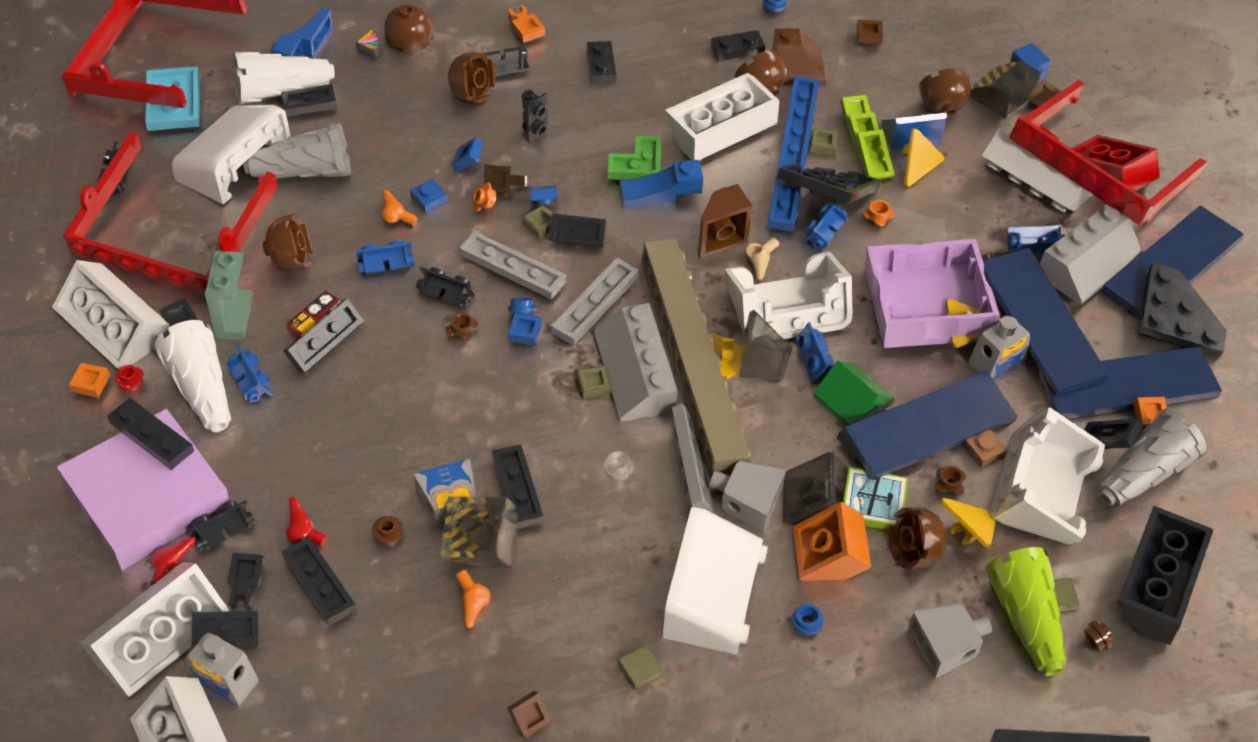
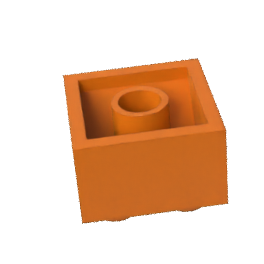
M839 502L793 526L799 579L802 581L847 580L871 568L864 516L846 504Z

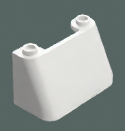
M236 105L230 108L173 158L172 171L175 180L223 205L232 197L231 193L228 192V187L231 181L236 182L238 180L236 172L238 167L264 144L270 146V144L291 139L285 111L275 105Z
M831 252L811 256L805 263L804 277L755 285L753 284L752 274L748 269L744 267L724 269L725 283L742 332L752 343L798 337L808 322L811 323L813 329H818V331L823 333L843 329L852 320V276Z
M1050 407L1025 422L1014 432L1010 439L990 508L991 518L1000 524L1070 545L1081 541L1086 533V522L1082 517L1074 515L1084 476L1091 472H1096L1101 467L1105 444Z
M692 506L667 598L663 638L737 655L740 643L746 644L750 625H746L744 622L758 563L764 564L768 546L762 545L763 539L705 509Z

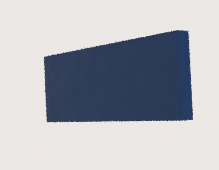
M1200 205L1107 282L1102 292L1141 318L1148 271L1153 262L1180 270L1191 284L1242 240L1244 233Z
M1030 248L983 261L984 275L987 283L1006 315L1014 317L1029 332L1028 351L1056 396L1107 380L1109 373Z
M1201 347L1103 360L1101 362L1109 373L1107 380L1057 396L1041 371L1038 375L1052 409L1066 419L1134 409L1133 401L1137 398L1165 397L1166 404L1219 397L1222 392Z
M986 370L846 426L842 434L873 481L964 443L966 439L988 429L993 431L1012 423L1018 415Z

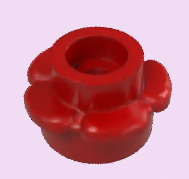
M127 365L116 372L114 380L123 391L134 392L142 386L144 373L139 367L135 368L132 365Z

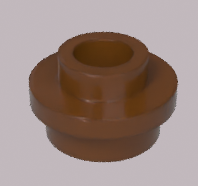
M381 517L372 526L373 537L381 545L392 546L402 537L403 525L395 517ZM385 528H392V529L389 530V531H384V530H383V529H385Z
M1094 620L1088 624L1089 627L1084 630L1090 645L1097 652L1103 649L1107 651L1112 648L1111 640L1113 635L1104 623L1098 624Z

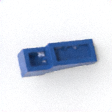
M321 7L318 13L304 26L288 35L282 34L277 43L273 44L271 54L307 56L309 59H314L333 30L331 9Z
M675 161L673 166L658 173L637 179L620 181L623 207L676 203V195L702 193L704 178L700 161Z

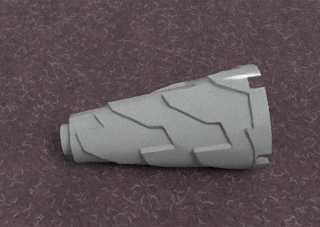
M340 123L329 124L317 130L295 135L292 139L270 144L269 147L256 151L243 163L246 174H251L252 177L257 178L264 177L266 172L274 173L276 179L290 177H342L350 175L349 155L346 154V148L348 147Z
M1174 409L1160 411L1141 431L1132 448H1128L1121 455L1119 462L1100 484L1098 493L1100 500L1106 506L1119 507L1129 499L1142 494L1151 486L1156 487L1174 472H1180L1204 455L1203 453L1206 452V442L1194 422L1187 426L1182 422L1187 416Z

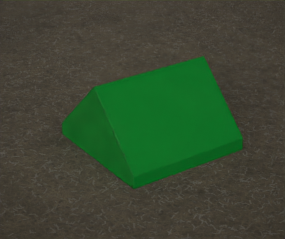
M838 360L813 393V396L847 426L879 406L883 405L887 408L895 401L892 395L855 364Z

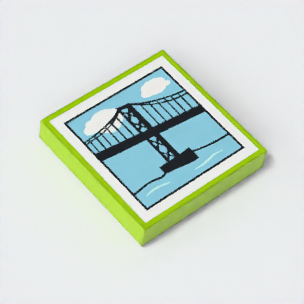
M849 467L843 503L864 516L865 526L889 530L890 527H895L897 518H893L894 514L901 508H905L908 477L887 474L872 481L866 470Z

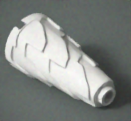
M234 52L232 55L233 81H236L237 86L234 89L239 104L282 96L281 92L329 84L330 79H334L333 64H329L327 59H309L307 56H281V54H259V52Z
M200 320L177 323L167 328L170 335L166 338L163 337L162 333L158 336L154 344L156 353L185 400L189 402L193 411L199 416L205 429L212 430L213 432L223 431L228 427L231 416L227 405L226 392L222 381V370L216 353L213 332L208 324L205 327L203 321Z

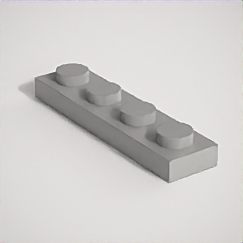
M476 231L459 247L460 256L551 300L566 283V274Z
M616 258L551 325V333L574 346L639 277V270Z
M681 403L672 407L674 419L671 420V425L679 441L676 444L677 453L680 459L683 460L684 467L681 468V475L689 490L686 493V500L690 508L692 506L702 508L714 514L692 414Z

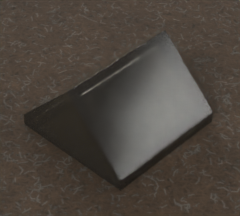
M753 309L749 312L741 342L739 377L780 382L784 378L792 347Z
M832 451L786 471L783 485V522L786 525H796L834 505V453Z

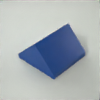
M946 113L881 120L891 150L903 149L905 144H909L912 129H918L932 145L941 144L946 123Z

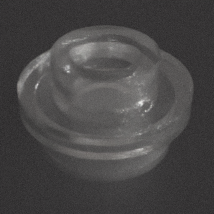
M621 451L613 452L605 460L604 471L611 479L624 480L632 475L634 463L627 453Z

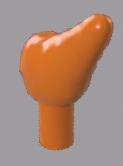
M383 190L384 208L381 212L383 219L389 223L401 220L414 226L418 217L405 211L402 204L388 190Z
M463 570L455 577L464 590L462 594L464 623L467 628H471L482 607L489 603L490 593L484 585L474 583L468 572Z

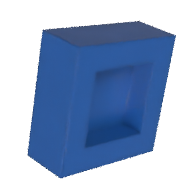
M475 137L460 146L452 166L459 172L468 166L473 167L480 159L483 143Z
M433 179L410 190L411 198L425 213L448 202L447 194Z
M557 186L530 188L531 201L537 200V205L553 203L552 199L558 198Z
M515 313L508 332V341L536 346L542 328V317Z

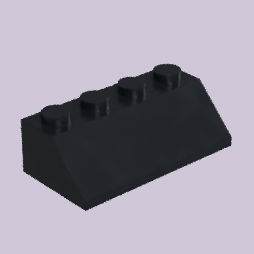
M1157 506L1152 508L1117 605L1140 633L1171 645L1182 624L1214 529Z

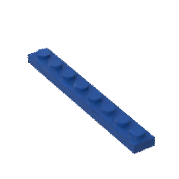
M798 76L794 78L767 228L794 232L801 187L793 188L785 184L786 181L778 179L777 176L779 168L789 164L801 165V170L805 169L820 81L818 79Z

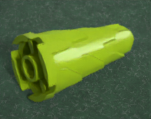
M1039 547L1018 549L1008 552L1010 559L1005 563L1002 562L1001 556L997 557L987 565L986 572L1002 607L1009 616L1015 633L1020 636L1037 671L1044 672L1045 676L1061 673L1064 671L1063 666L1066 665L1067 659L1059 621L1061 616L1054 591L1055 584L1047 551L1044 552L1043 548Z

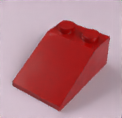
M1098 134L1071 148L1134 191L1147 187L1149 183L1160 178L1158 149Z

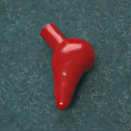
M290 497V521L286 531L287 538L291 543L296 544L310 537L312 542L322 547L328 536L313 528V523L300 502L295 497Z
M188 537L167 548L157 549L153 553L150 560L155 568L150 582L152 586L179 563L194 545L195 537Z

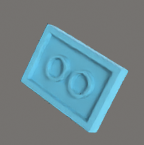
M198 66L147 70L146 83L171 87L172 84L177 85L178 88H182L187 101L185 108L146 103L145 124L147 131L200 127V73Z

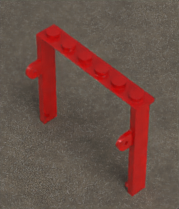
M116 0L61 76L69 96H75L76 93H84L185 108L187 101L184 92L177 85L172 84L171 87L113 79L108 69L100 63L142 2L244 15L247 11L244 0Z
M1077 80L1026 116L1018 117L1008 137L1009 139L1112 208L1118 210L1139 226L1144 222L1149 223L1161 207L1199 176L1207 163L1202 158H1199L1148 200L1039 128L1041 123L1070 103L1076 104L1078 102V96L1085 85L1081 80Z
M130 132L95 187L86 185L81 190L79 202L82 207L63 235L68 249L78 257L86 256L104 265L112 264L124 271L138 272L150 279L167 281L175 287L183 286L193 289L198 294L205 295L211 268L206 275L84 238L142 147L138 134ZM266 172L264 177H259L257 180L259 186L233 230L228 227L221 229L218 236L220 251H241L278 187L274 173Z

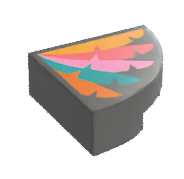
M371 28L356 41V48L376 58L381 48L379 34Z

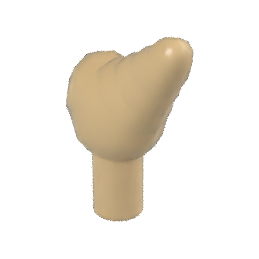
M771 238L762 246L752 243L746 249L745 255L751 261L758 280H762L770 260V253L779 246V242L775 238Z

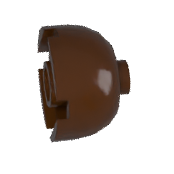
M401 5L389 12L384 22L386 43L394 50L397 47L402 48V52L405 53L418 52L429 45L428 41L433 40L434 34L431 18L424 9L418 6Z
M775 50L759 53L753 56L754 62L749 65L744 62L737 69L735 78L749 73L774 96L780 92L779 89L786 78V67L781 56Z
M467 52L453 60L448 71V83L450 90L457 98L469 103H483L489 99L491 94L487 93L490 87L495 86L496 71L493 61L486 58L485 55L487 54Z
M954 68L943 69L939 71V76L932 78L931 74L923 78L920 81L919 90L924 105L930 111L937 114L946 113V116H952L968 103L971 95V84L969 75L966 76L964 70Z
M290 214L276 219L268 227L265 240L262 243L265 255L267 257L270 256L271 260L280 268L298 270L307 268L312 263V261L306 262L307 253L312 254L310 235L306 225H300L297 219L301 218L298 214Z
M908 507L898 510L893 518H897L895 527L889 528V547L892 557L895 561L900 559L903 564L901 567L904 569H918L931 566L941 558L946 548L947 533L943 522L938 515L925 508Z

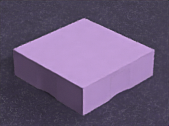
M976 239L938 241L922 245L867 246L865 273L884 348L952 343V336L981 335L985 330L999 323V311L992 289L984 275V263ZM953 299L980 311L978 314H972L971 311H967V314L948 316L947 300Z
M167 409L154 415L192 443ZM121 432L57 466L65 489L82 514L96 527L102 543L121 571L153 554L157 549L163 548L174 538L189 532L193 528L192 523L206 515L212 518L220 514V509L230 503L226 487L194 445V452L173 470H170Z

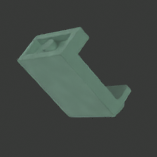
M215 251L205 297L216 339L244 340L253 294L251 289H237L244 260L242 252Z

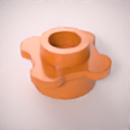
M486 182L484 186L476 187L472 197L475 203L474 210L477 212L481 208L489 210L495 204L496 192L491 188L490 183Z
M884 200L872 201L869 209L863 211V217L870 219L876 226H884L886 221L894 218L895 215L889 203Z

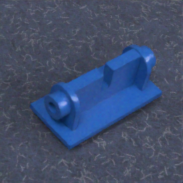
M835 202L832 205L826 203L817 214L820 219L818 221L814 219L804 230L807 236L801 243L804 244L809 239L815 249L821 250L826 248L835 233L847 221V212L842 208L839 209Z
M1061 226L1007 227V252L1030 248L1032 253H1044L1045 250L1063 238L1065 234H1061Z
M397 240L390 242L387 246L378 247L372 244L363 246L361 250H356L357 261H362L358 262L359 272H365L366 275L385 272L383 262L389 261L390 271L409 268V265H414L413 254H410L412 253L411 242L405 243V241Z
M808 322L795 342L811 381L815 384L821 376L825 377L835 363L832 356L827 354L829 349L824 340L823 333L818 331V329H813L811 323Z
M236 344L235 346L239 353L228 357L227 366L234 379L238 382L237 384L244 398L250 402H256L264 392L273 397L274 395L268 386L271 384L269 377L262 369L259 370L257 366L260 363L258 357L251 349L246 351L239 344Z

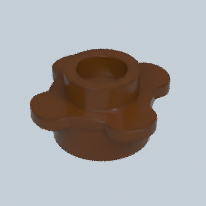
M456 313L451 317V325L446 327V334L449 336L455 335L462 341H468L472 338L471 333L473 330L478 328V321L467 313Z
M955 466L937 469L938 482L935 483L936 491L939 493H953L956 496L964 493L965 489L962 484L966 475L963 471Z

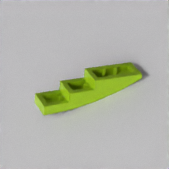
M867 95L842 97L840 104L845 122L865 174L878 179L893 178L895 174L883 129L879 130L875 112L870 110Z

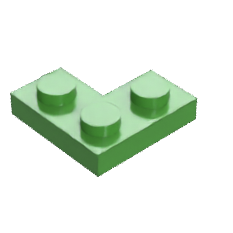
M635 136V154L609 153L608 179L632 180L661 171V137Z

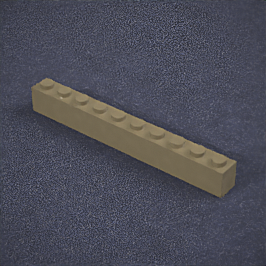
M676 239L645 241L641 258L642 265L688 410L694 420L700 448L710 479L714 471L731 476L737 462H751V449L749 445H745L743 425L740 421H737L735 401L733 398L730 399L727 378L721 374L720 357L714 353L713 337L711 332H707L706 316L704 311H700L698 292L693 290L691 271L686 269L684 251L679 249Z

